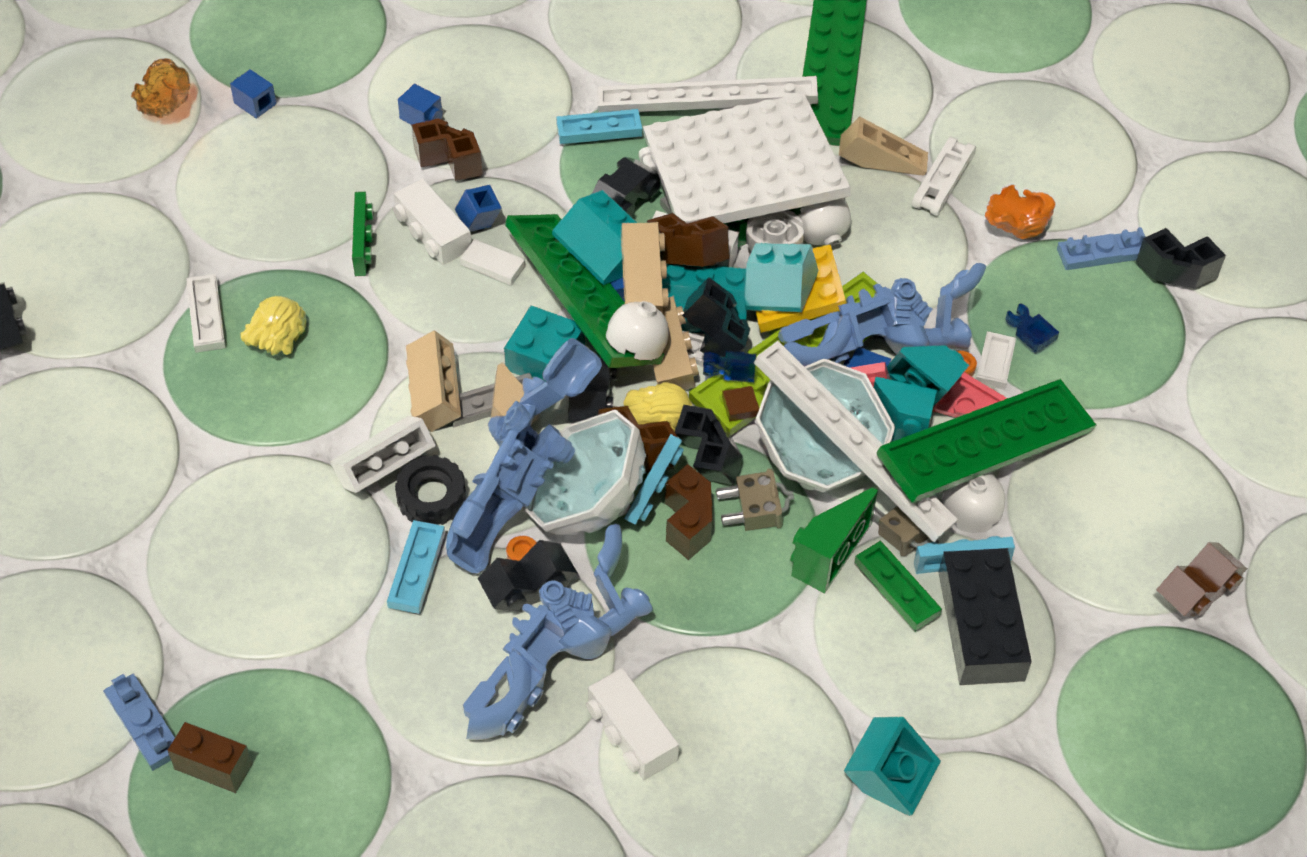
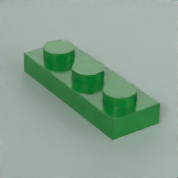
M355 192L352 262L355 276H366L367 264H372V249L367 247L368 242H373L372 225H368V220L374 219L373 203H368L366 192Z
M881 540L855 556L854 563L915 632L941 616L942 608Z

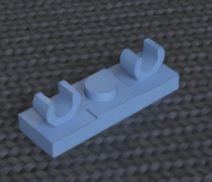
M1139 227L1134 232H1128L1125 229L1120 234L1093 237L1084 235L1082 239L1073 240V237H1070L1067 241L1058 242L1057 251L1065 270L1134 261L1137 259L1143 238L1146 236L1142 228Z
M134 673L127 677L122 674L111 680L113 685L104 689L103 692L151 770L154 771L171 761L167 750L175 737Z

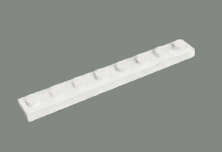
M817 77L598 86V113L632 109L646 112L731 108L737 105H749L766 99L773 100L787 97L791 94L802 93L805 94L809 104H817Z
M779 341L757 356L754 364L933 542L956 523L958 519L934 495L915 503L910 501L876 454L883 444Z

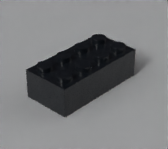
M1008 548L944 551L938 573L959 685L1025 682L1032 660Z

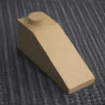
M860 116L841 135L839 156L860 167L922 176L927 173L928 152Z

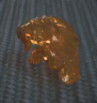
M169 58L158 59L148 67L146 74L143 76L142 82L144 81L145 84L136 83L134 91L131 92V98L136 101V109L139 112L141 111L142 114H147L148 116L163 118L172 114L175 109L187 101L191 85L190 77L187 70L178 67L173 60Z

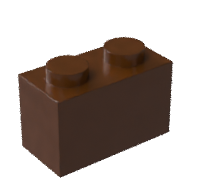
M184 722L167 750L174 770L233 793L238 791L252 766L247 745Z

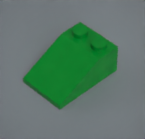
M872 487L813 517L806 528L800 527L792 542L795 545V549L790 557V562L793 563L791 576L825 594L871 527L878 490Z

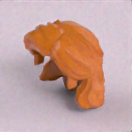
M1015 185L1002 188L1000 195L993 194L990 197L989 205H987V211L985 212L986 219L996 228L1013 233L1014 236L1020 239H1030L1042 233L1050 221L1056 205L1054 199L1049 194L1043 192L1036 193L1025 189L1023 194L1026 197H1020L1018 190L1015 189Z

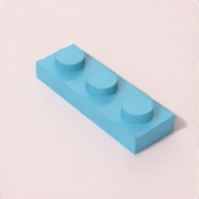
M638 109L556 117L560 144L642 137V125Z
M670 434L624 519L635 525L638 519L643 522L646 520L653 507L648 502L654 491L660 494L669 478L664 475L669 463L675 466L684 450L679 447L681 439Z
M413 520L387 599L388 608L420 614L444 539L445 526Z
M992 536L982 540L969 541L961 539L953 543L938 544L931 542L923 546H917L914 559L916 574L938 572L944 551L1008 548L1011 561L1015 550L1013 537L1001 538L999 536Z

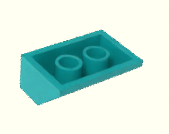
M601 190L579 198L553 229L552 235L604 285L623 277L622 223L637 222Z
M666 263L667 278L662 279V288H668V297L674 296L676 307L682 306L684 310L688 297L709 277L734 296L737 305L734 307L740 320L746 319V269ZM686 318V324L681 325L682 331L705 334L700 328L689 323Z

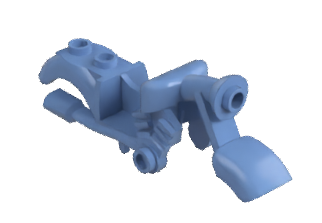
M976 263L970 270L958 272L950 283L940 288L935 328L924 329V325L933 309L928 306L926 301L922 300L923 298L916 291L913 281L907 278H900L894 281L891 289L875 284L873 288L876 293L873 298L865 289L859 291V303L854 302L853 296L847 297V304L838 306L840 312H833L812 321L804 319L781 328L778 334L779 340L785 343L784 347L803 366L822 359H831L835 363L850 358L848 352L863 346L862 340L870 335L883 336L886 343L895 353H898L903 347L946 345L948 347L953 345L957 348L968 349L972 333L969 326L960 318H954L951 321L952 300L962 297L976 287L984 275L986 265ZM828 324L823 340L817 347L803 346L793 342L813 334L814 329Z
M570 338L551 358L543 371V379L545 381L537 377H533V379L523 378L524 395L520 399V403L515 401L506 412V416L492 417L488 423L489 431L500 448L487 472L478 474L473 478L472 482L477 486L456 513L446 540V550L449 559L471 573H479L486 568L490 549L498 532L522 507L529 506L538 487L545 482L543 477L546 470L553 468L552 462L557 461L565 464L571 460L575 453L572 443L564 438L559 430L551 424L539 435L531 428L534 416L563 399L565 395L575 397L581 394L601 369L602 363L600 358L576 339Z
M614 524L607 527L605 542L597 558L599 564L594 571L596 585L609 611L600 618L594 616L592 594H584L581 591L578 593L572 588L564 587L558 581H549L542 585L539 590V596L543 605H539L536 608L530 604H524L522 610L530 615V619L528 621H520L514 617L512 620V625L520 634L516 636L514 633H511L509 637L510 642L503 648V651L508 653L509 657L507 656L499 664L487 681L479 683L463 704L464 714L469 718L466 739H488L498 735L505 736L508 731L514 733L524 718L521 714L527 705L533 707L544 692L542 688L547 671L546 665L551 657L559 652L566 651L584 659L597 658L606 649L611 636L622 630L635 617H641L653 611L652 605L649 602L650 599L643 591L626 587L621 592L620 600L610 581L619 562L622 550L620 525ZM507 674L509 692L499 702L486 707L495 696L496 686L504 675Z

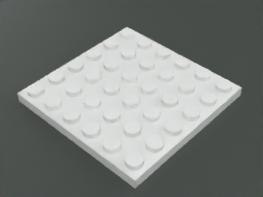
M804 93L791 94L787 97L773 100L766 99L754 104L737 105L725 110L709 111L701 115L684 116L672 121L655 122L652 125L643 126L644 137L671 210L686 223L714 216L722 223H728L851 196L850 185Z

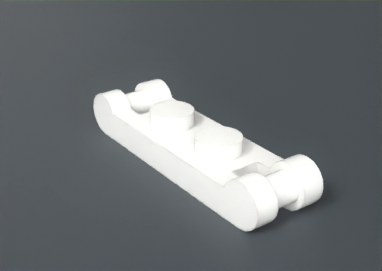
M950 136L917 190L912 201V207L917 209L923 207L930 210V214L939 216L967 164L972 160L976 146L970 143L964 145L959 143L958 139ZM929 194V195H932V196H934V197H936V198H935V199H931V198H928V197H926V196Z

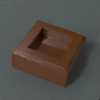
M752 386L722 391V399L729 422L757 417L759 406Z

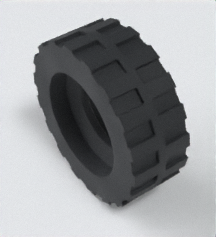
M425 455L419 459H413L409 464L401 468V472L396 477L395 491L397 504L402 515H405L410 522L415 520L444 525L447 521L454 519L459 508L466 500L464 474L462 470H459L455 462L452 463L446 457ZM426 480H440L445 484L447 491L441 500L423 502L415 494L417 485Z

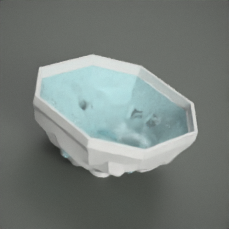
M827 359L804 366L883 445L890 443L895 426L865 373ZM771 380L769 381L755 423L768 449L771 461L788 480L799 482L805 489L820 492L839 488L867 476Z
M616 410L568 425L560 432L564 438L572 443L575 453L571 460L565 464L557 461L552 462L553 468L551 470L547 469L543 477L545 482L538 487L529 506L523 507L546 532L578 535L581 531L587 533L595 532L610 524L617 517L625 515L630 509V503L634 499L633 492L636 490V486L643 481L642 476L645 473L644 461L646 453L640 436V430Z

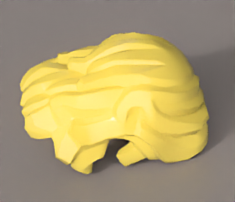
M274 296L266 298L260 302L250 324H246V329L240 333L241 340L246 346L253 345L257 347L259 345V349H266L267 353L271 352V355H276L280 351L283 354L289 355L293 351V340L296 342L299 336L305 332L306 313L299 306L298 302L287 297Z
M669 382L640 388L639 390H630L623 402L624 406L629 407L639 425L668 421L674 432L683 405L692 406L687 392Z

